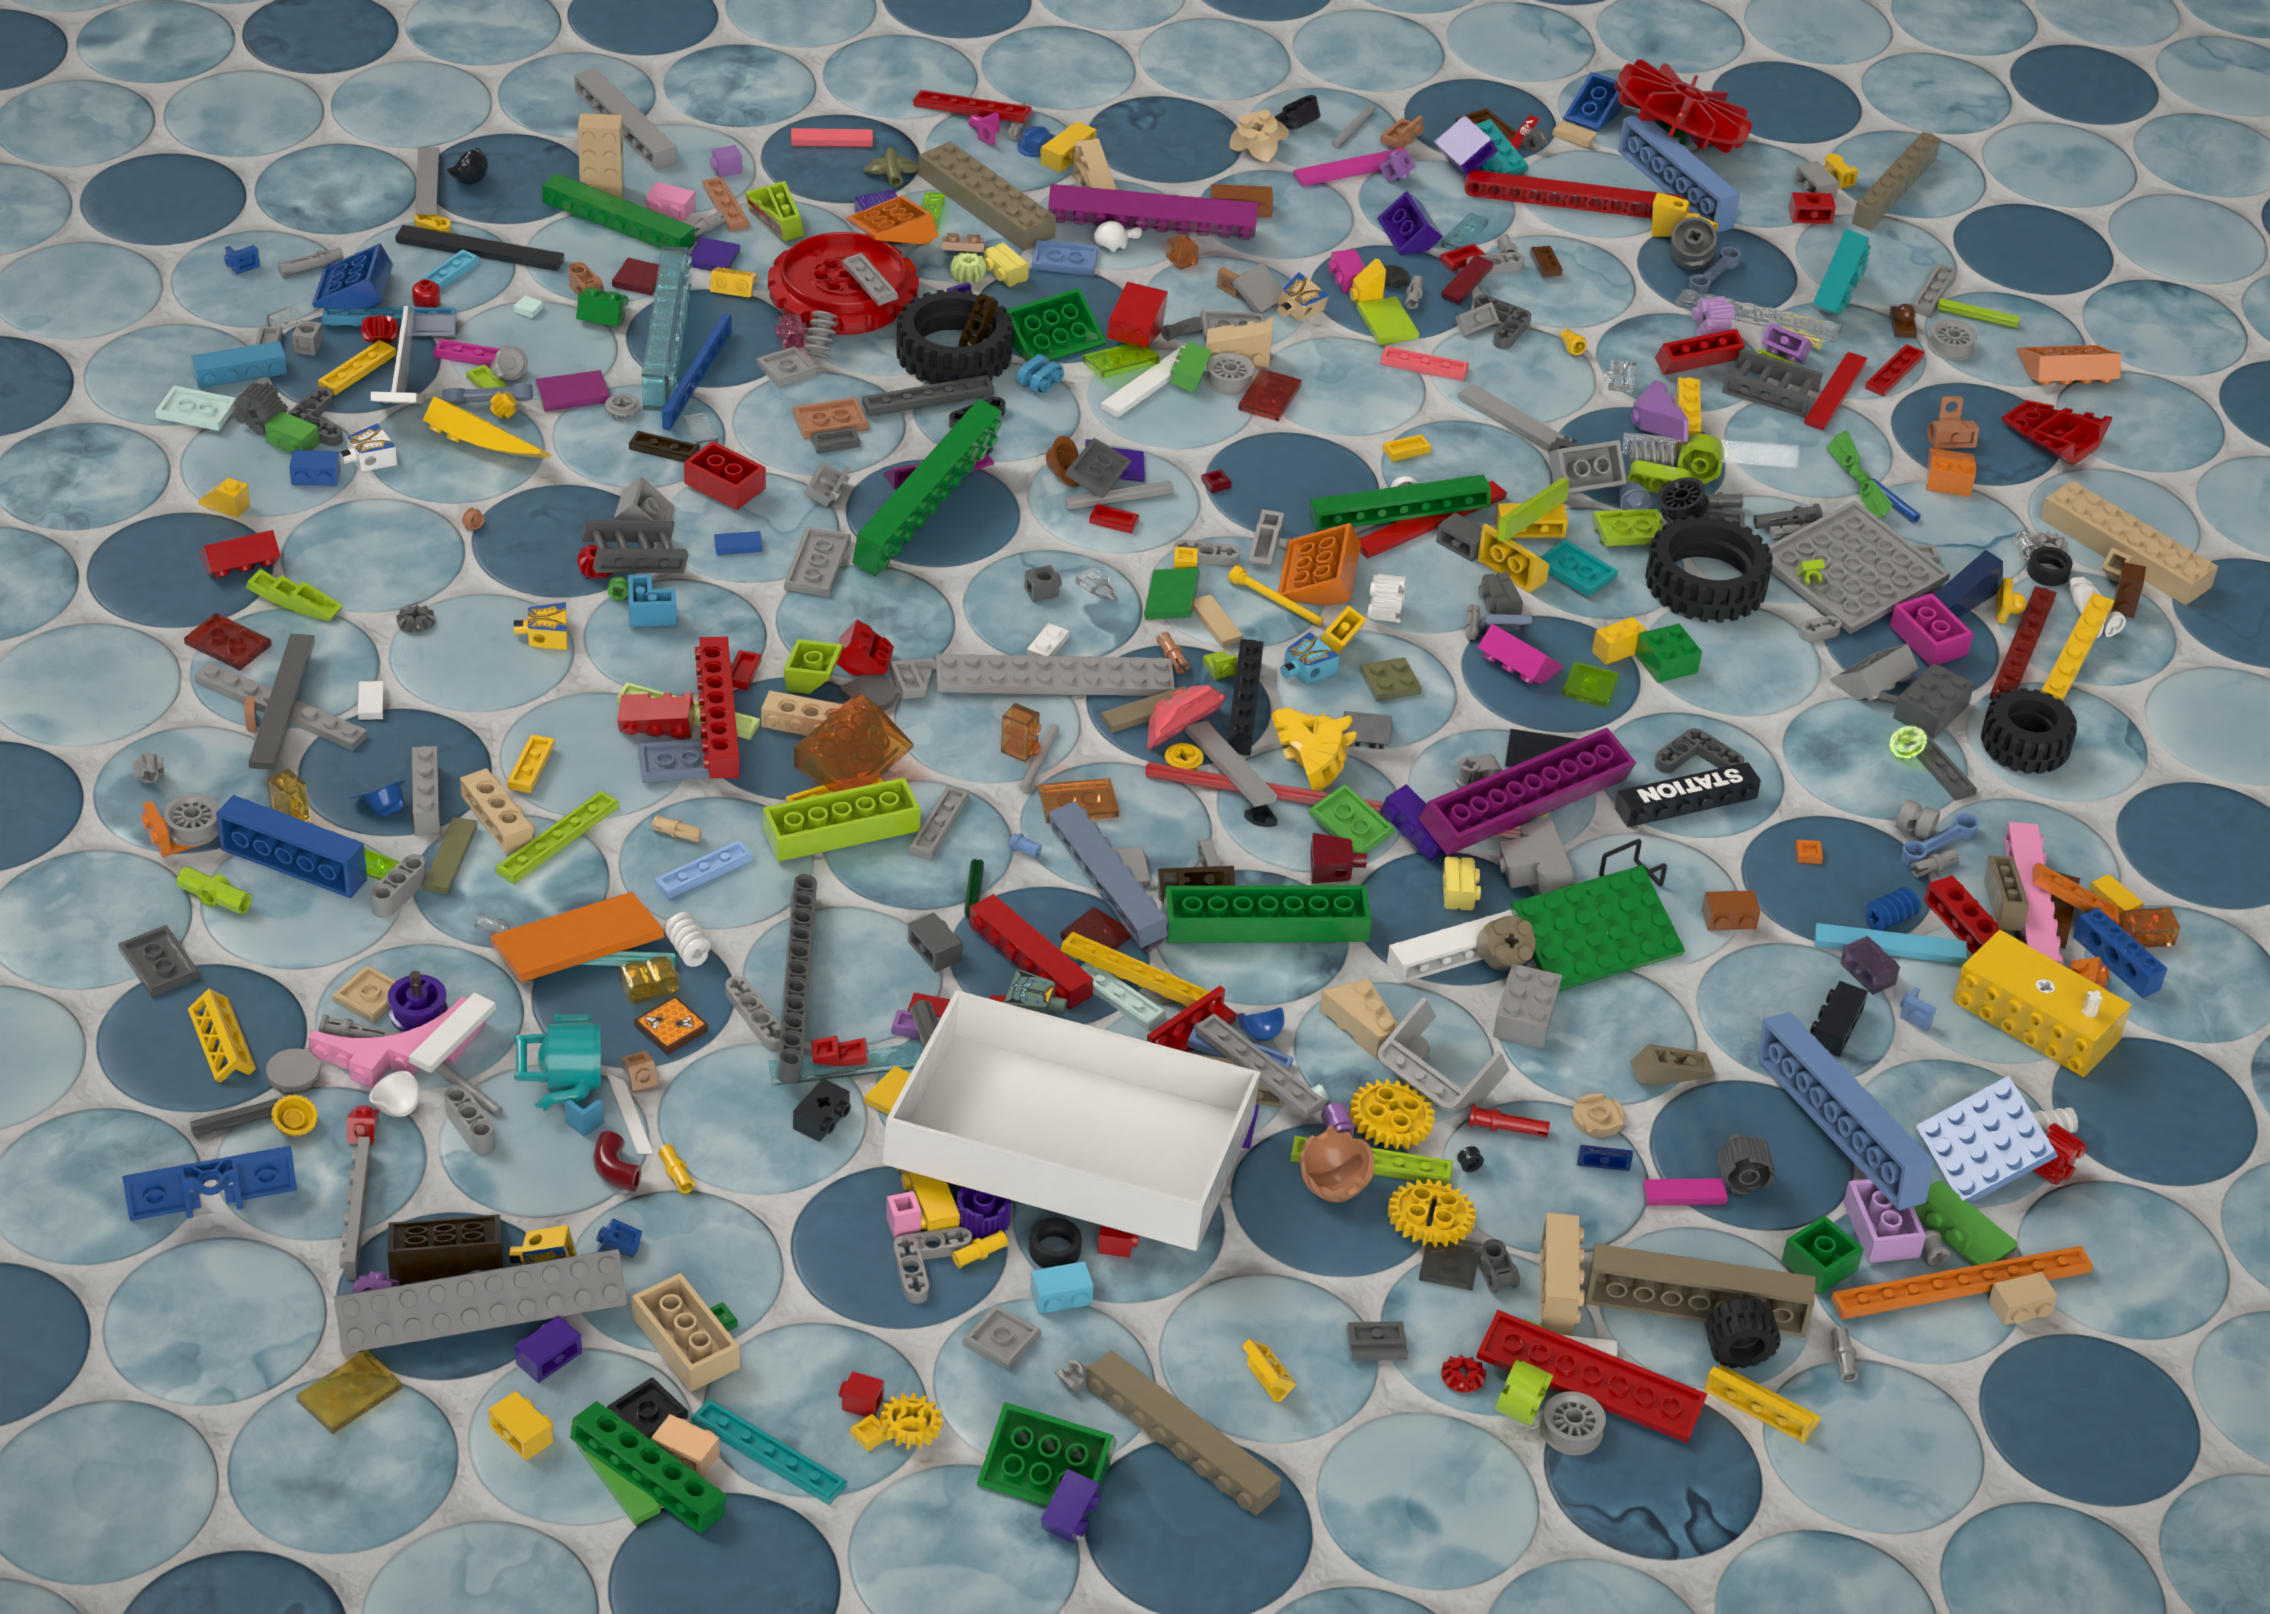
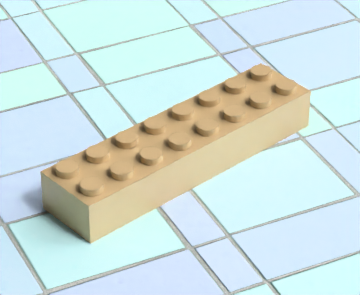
M2072 480L2045 498L2040 517L2041 520L2105 558L2108 556L2111 548L2132 556L2136 561V565L2146 566L2145 582L2185 606L2212 587L2218 569L2217 565L2101 498L2098 494L2084 488L2079 483Z

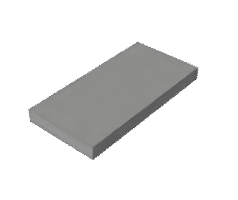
M806 527L784 582V590L830 597L850 545L851 534Z

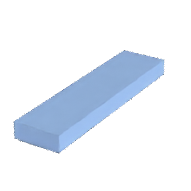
M740 840L735 841L655 878V886L669 900L753 861V853Z

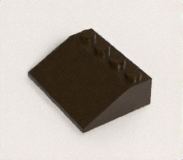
M500 1214L388 1223L387 1253L389 1279L400 1281L399 1285H404L415 1281H428L503 1268Z

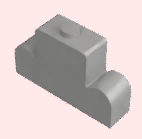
M1552 819L1527 823L1521 828L1522 838L1501 841L1499 843L1501 856L1498 859L1500 873H1505L1511 888L1538 884L1539 891L1543 894L1574 885L1573 870Z

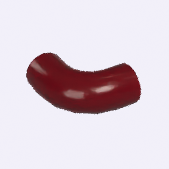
M603 1131L596 1141L592 1158L597 1174L607 1184L635 1192L641 1179V1166L622 1161L620 1154L625 1145L624 1139L615 1132Z

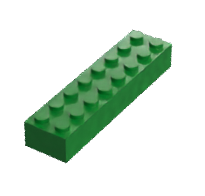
M1366 885L1165 887L1164 913L1169 923L1166 925L1167 943L1369 942L1372 919Z

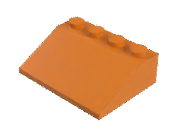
M903 195L846 217L849 223L875 240L925 245L931 243L932 239L939 237L932 213Z
M2100 345L2017 347V353L2030 378L2038 381L2039 385H2051L2052 381H2059V384H2072L2074 380H2079V383L2084 384L2092 383V380L2111 383L2112 379H2120L2121 353Z
M1351 523L1289 539L1278 593L1294 602L1331 606L1350 601L1361 542Z

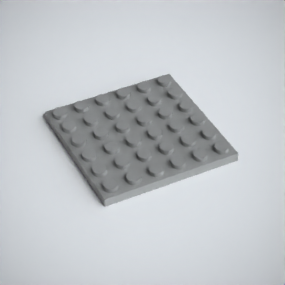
M1855 500L1769 545V553H1772L1773 556L1771 571L1825 615L1837 617L1841 621V627L1849 634L1894 611L1895 605L1915 599L1949 580L1950 576L1949 572ZM1823 559L1825 568L1820 572L1822 574V581L1816 584L1815 578L1809 576L1810 583L1804 585L1803 576L1797 577L1795 568L1803 561Z

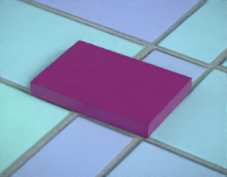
M601 370L535 379L544 411L605 403L610 397Z

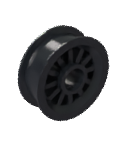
M1686 477L1666 484L1657 496L1658 504L1662 507L1661 514L1663 518L1670 523H1673V520L1677 518L1686 520L1687 516L1694 515L1695 518H1700L1709 507V498L1705 494L1706 488L1703 482L1696 478Z

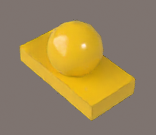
M2007 577L2003 579L1996 597V620L2002 624H2005L2009 614H2020L2026 609L2027 605L2024 595L2013 593V579Z

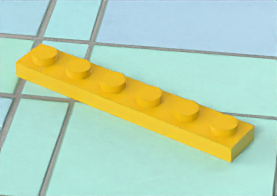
M2092 593L2049 674L2041 693H2050L2055 699L2065 700L2113 608L2115 600Z
M1072 932L1062 942L1061 951L1070 957L1087 962L1097 969L1108 971L1120 979L1131 981L1143 989L1161 994L1162 997L1175 1000L1186 1007H1189L1211 992L1077 933Z

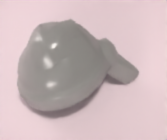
M510 345L502 347L496 353L491 363L493 375L505 381H514L521 378L528 367L525 353L517 346Z

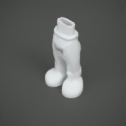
M2076 577L2069 581L2073 602L2080 615L2092 593L2102 596L2093 583L2086 580L2085 577ZM2110 612L2097 638L2103 632L2106 637L2119 633L2126 624L2124 615L2120 612Z

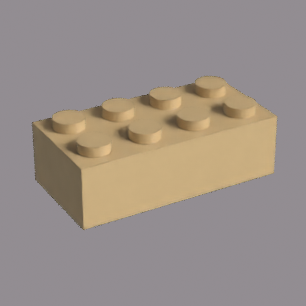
M580 113L578 122L580 183L623 198L622 115Z
M1546 1212L1540 1244L1539 1326L1558 1334L1573 1335L1575 1324H1580L1581 1308H1578V1306L1583 1307L1585 1291L1581 1290L1580 1287L1584 1283V1269H1581L1580 1266L1584 1261V1248H1581L1579 1243L1583 1244L1584 1227H1579L1578 1215Z
M681 1273L632 1296L633 1319L690 1392L740 1368V1346Z

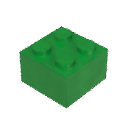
M1680 623L1639 633L1635 656L1657 683L1698 673L1702 655L1701 649Z
M1824 1215L1786 1239L1781 1261L1796 1274L1815 1276V1291L1822 1294L1858 1271L1864 1248Z

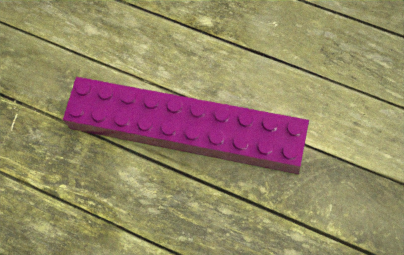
M1050 184L1048 211L1056 216V223L1073 221L1077 225L1094 223L1095 226H1099L1107 221H1116L1124 228H1127V226L1139 227L1142 231L1152 228L1158 232L1174 230L1179 234L1196 232L1200 236L1218 234V237L1221 238L1238 236L1239 239L1250 240L1255 238L1258 203Z
M1607 727L1428 801L1419 820L1448 856L1625 781L1636 762Z

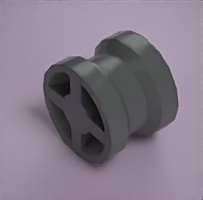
M1541 128L1532 129L1522 139L1524 148L1529 152L1538 151L1547 143V134Z

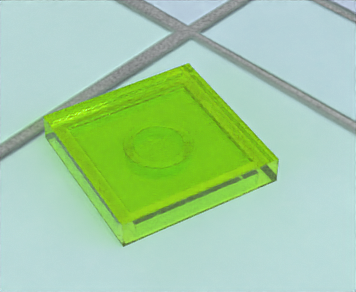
M1574 662L1563 687L1562 696L1607 708L1618 683L1620 673Z

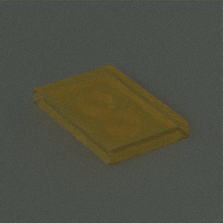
M364 1350L298 1393L296 1397L297 1402L333 1435L401 1390L402 1383L371 1353Z

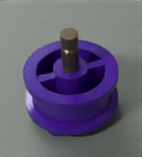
M412 971L409 976L399 979L388 991L390 1021L397 1029L403 1032L420 1027L448 1010L445 1002L446 989L438 979L420 974L419 971Z

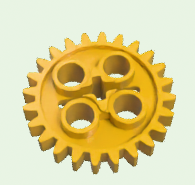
M1377 1079L1374 1086L1367 1082L1365 1088L1359 1087L1358 1093L1353 1094L1349 1107V1116L1353 1119L1354 1126H1358L1357 1133H1366L1365 1140L1375 1139L1374 1145L1383 1142L1386 1149L1389 1147V1144H1393L1394 1148L1398 1150L1399 1144L1409 1149L1410 1142L1418 1146L1419 1140L1426 1141L1427 1135L1430 1136L1434 1126L1435 1110L1431 1109L1432 1102H1425L1426 1097L1424 1095L1419 1096L1416 1089L1410 1090L1408 1083L1403 1087L1400 1086L1399 1080L1395 1084H1391L1389 1079H1386L1385 1084H1382Z
M1417 1179L1416 1185L1406 1182V1188L1398 1186V1192L1393 1191L1392 1198L1389 1199L1388 1217H1391L1390 1224L1395 1225V1231H1403L1402 1237L1404 1238L1412 1236L1413 1243L1420 1239L1423 1246L1428 1242H1432L1433 1246L1437 1247L1438 1242H1441L1447 1247L1449 1240L1454 1244H1458V1238L1465 1240L1466 1234H1471L1476 1220V1209L1473 1208L1474 1202L1468 1201V1194L1460 1195V1188L1452 1190V1184L1450 1183L1442 1186L1441 1180H1438L1436 1184H1432L1431 1180L1427 1179L1426 1184H1423ZM1437 1199L1432 1225L1428 1227L1427 1220L1432 1200Z

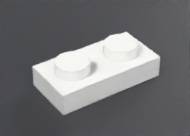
M1048 623L1027 648L1026 656H1054L1069 638V630Z

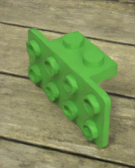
M1936 1181L1930 1185L1926 1203L1913 1206L1918 1219L1931 1230L1938 1231L1946 1243L1973 1265L2000 1261L2017 1248V1241L1966 1200L1962 1201L1959 1194L1942 1181Z

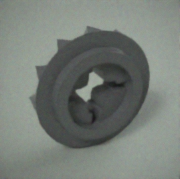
M418 604L415 607L407 605V608L400 609L399 615H397L398 626L402 630L411 633L426 631L435 623L433 610L428 609L427 606L419 607Z

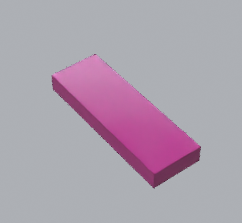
M440 339L433 351L434 358L480 366L485 364L487 367H491V363L500 349Z
M1722 1178L1647 1179L1643 1182L1647 1206L1726 1205L1728 1199Z

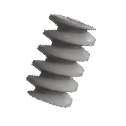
M813 311L812 316L816 319L810 320V324L813 327L808 328V333L812 336L806 337V341L809 344L804 345L803 349L807 351V355L812 357L829 359V356L824 354V351H831L832 349L826 343L834 341L828 335L836 333L831 329V326L838 325L837 322L833 321V318L838 316L824 311Z
M1633 441L1629 451V468L1631 463L1636 460L1675 467L1676 450L1674 449L1673 451L1671 444H1668L1664 450L1662 443L1658 444L1657 448H1655L1654 443H1650L1647 448L1645 442H1641L1638 448L1637 443Z

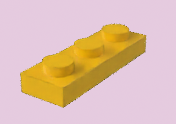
M530 735L507 781V789L532 793L555 747L554 738Z

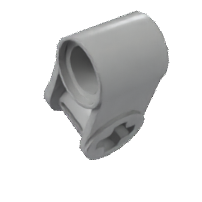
M1491 754L1464 757L1458 762L1459 774L1455 778V783L1461 788L1498 773L1502 769L1496 758Z

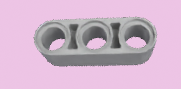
M419 854L407 855L372 888L373 913L377 917L386 918L392 916L423 886L427 877L426 863L423 856Z
M452 1085L448 1087L444 1093L447 1117L474 1153L478 1155L489 1154L495 1148L494 1126L465 1086Z

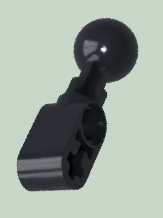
M1307 95L1285 105L1282 108V112L1275 116V119L1290 130L1298 129L1319 119L1321 113L1317 97L1315 95Z

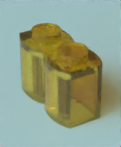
M655 957L646 962H631L620 967V983L629 1002H642L654 996L663 997L679 991V977L670 957Z

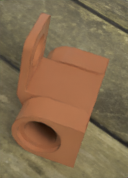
M1961 396L1942 397L1938 421H1931L1928 424V440L1933 448H1976L1979 427L1974 420L1961 419L1963 398ZM1949 402H1956L1957 407L1954 411H1946L1945 407Z

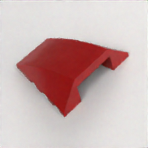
M2026 400L2002 416L2001 421L2038 448L2060 460L2075 465L2099 448L2111 424L2112 417L2105 415L2103 419L2097 418L2091 412H2085L2084 415L2076 414L2070 408L2056 410L2054 405Z

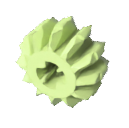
M959 253V256L953 257L950 271L954 280L960 281V284L967 282L977 284L985 276L986 265L983 256H977V253Z

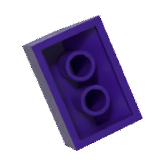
M1408 191L1404 192L1377 218L1400 255L1429 251L1443 238L1423 204Z

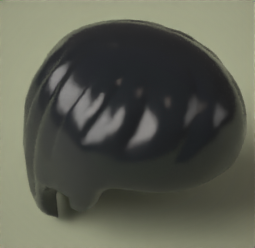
M475 148L476 151L470 150L465 152L458 159L456 166L447 168L448 173L463 184L480 182L487 172L488 160L485 153L479 148Z

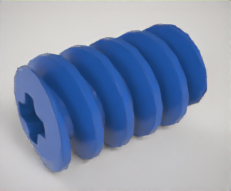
M1901 887L1875 901L1869 902L1865 907V919L1872 930L1883 931L1891 927V925L1894 926L1898 922L1919 914L1921 902L1912 889Z

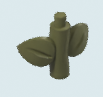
M890 147L886 150L884 158H877L871 161L863 169V172L874 175L886 174L889 184L892 187H899L903 183L901 173L917 172L918 165L906 157H899L894 148Z

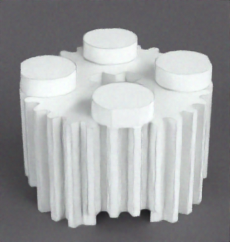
M1386 574L1373 576V582H1371L1370 596L1372 597L1368 607L1369 618L1401 622L1406 577Z

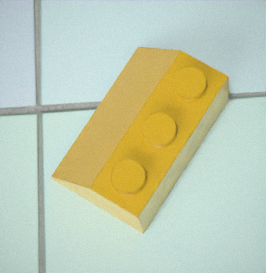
M1487 524L1482 526L1477 561L1496 573L1507 572L1513 583L1527 593H1531L1547 582L1550 564L1511 539L1506 542L1498 541L1497 530Z

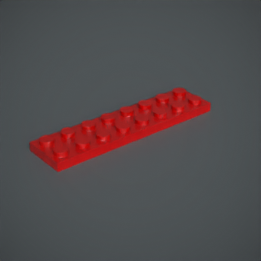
M1498 1309L1476 1356V1359L1509 1372L1517 1359L1523 1360L1553 1374L1548 1388L1561 1393L1579 1392L1595 1399L1605 1411L1685 1443H1688L1708 1394Z

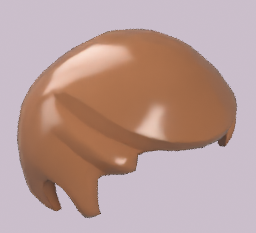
M1328 1126L1326 1131L1317 1137L1314 1135L1310 1136L1304 1143L1299 1159L1301 1175L1308 1189L1316 1196L1335 1203L1346 1202L1358 1195L1370 1183L1375 1166L1373 1151L1366 1141L1352 1138L1350 1132L1339 1133L1333 1126Z

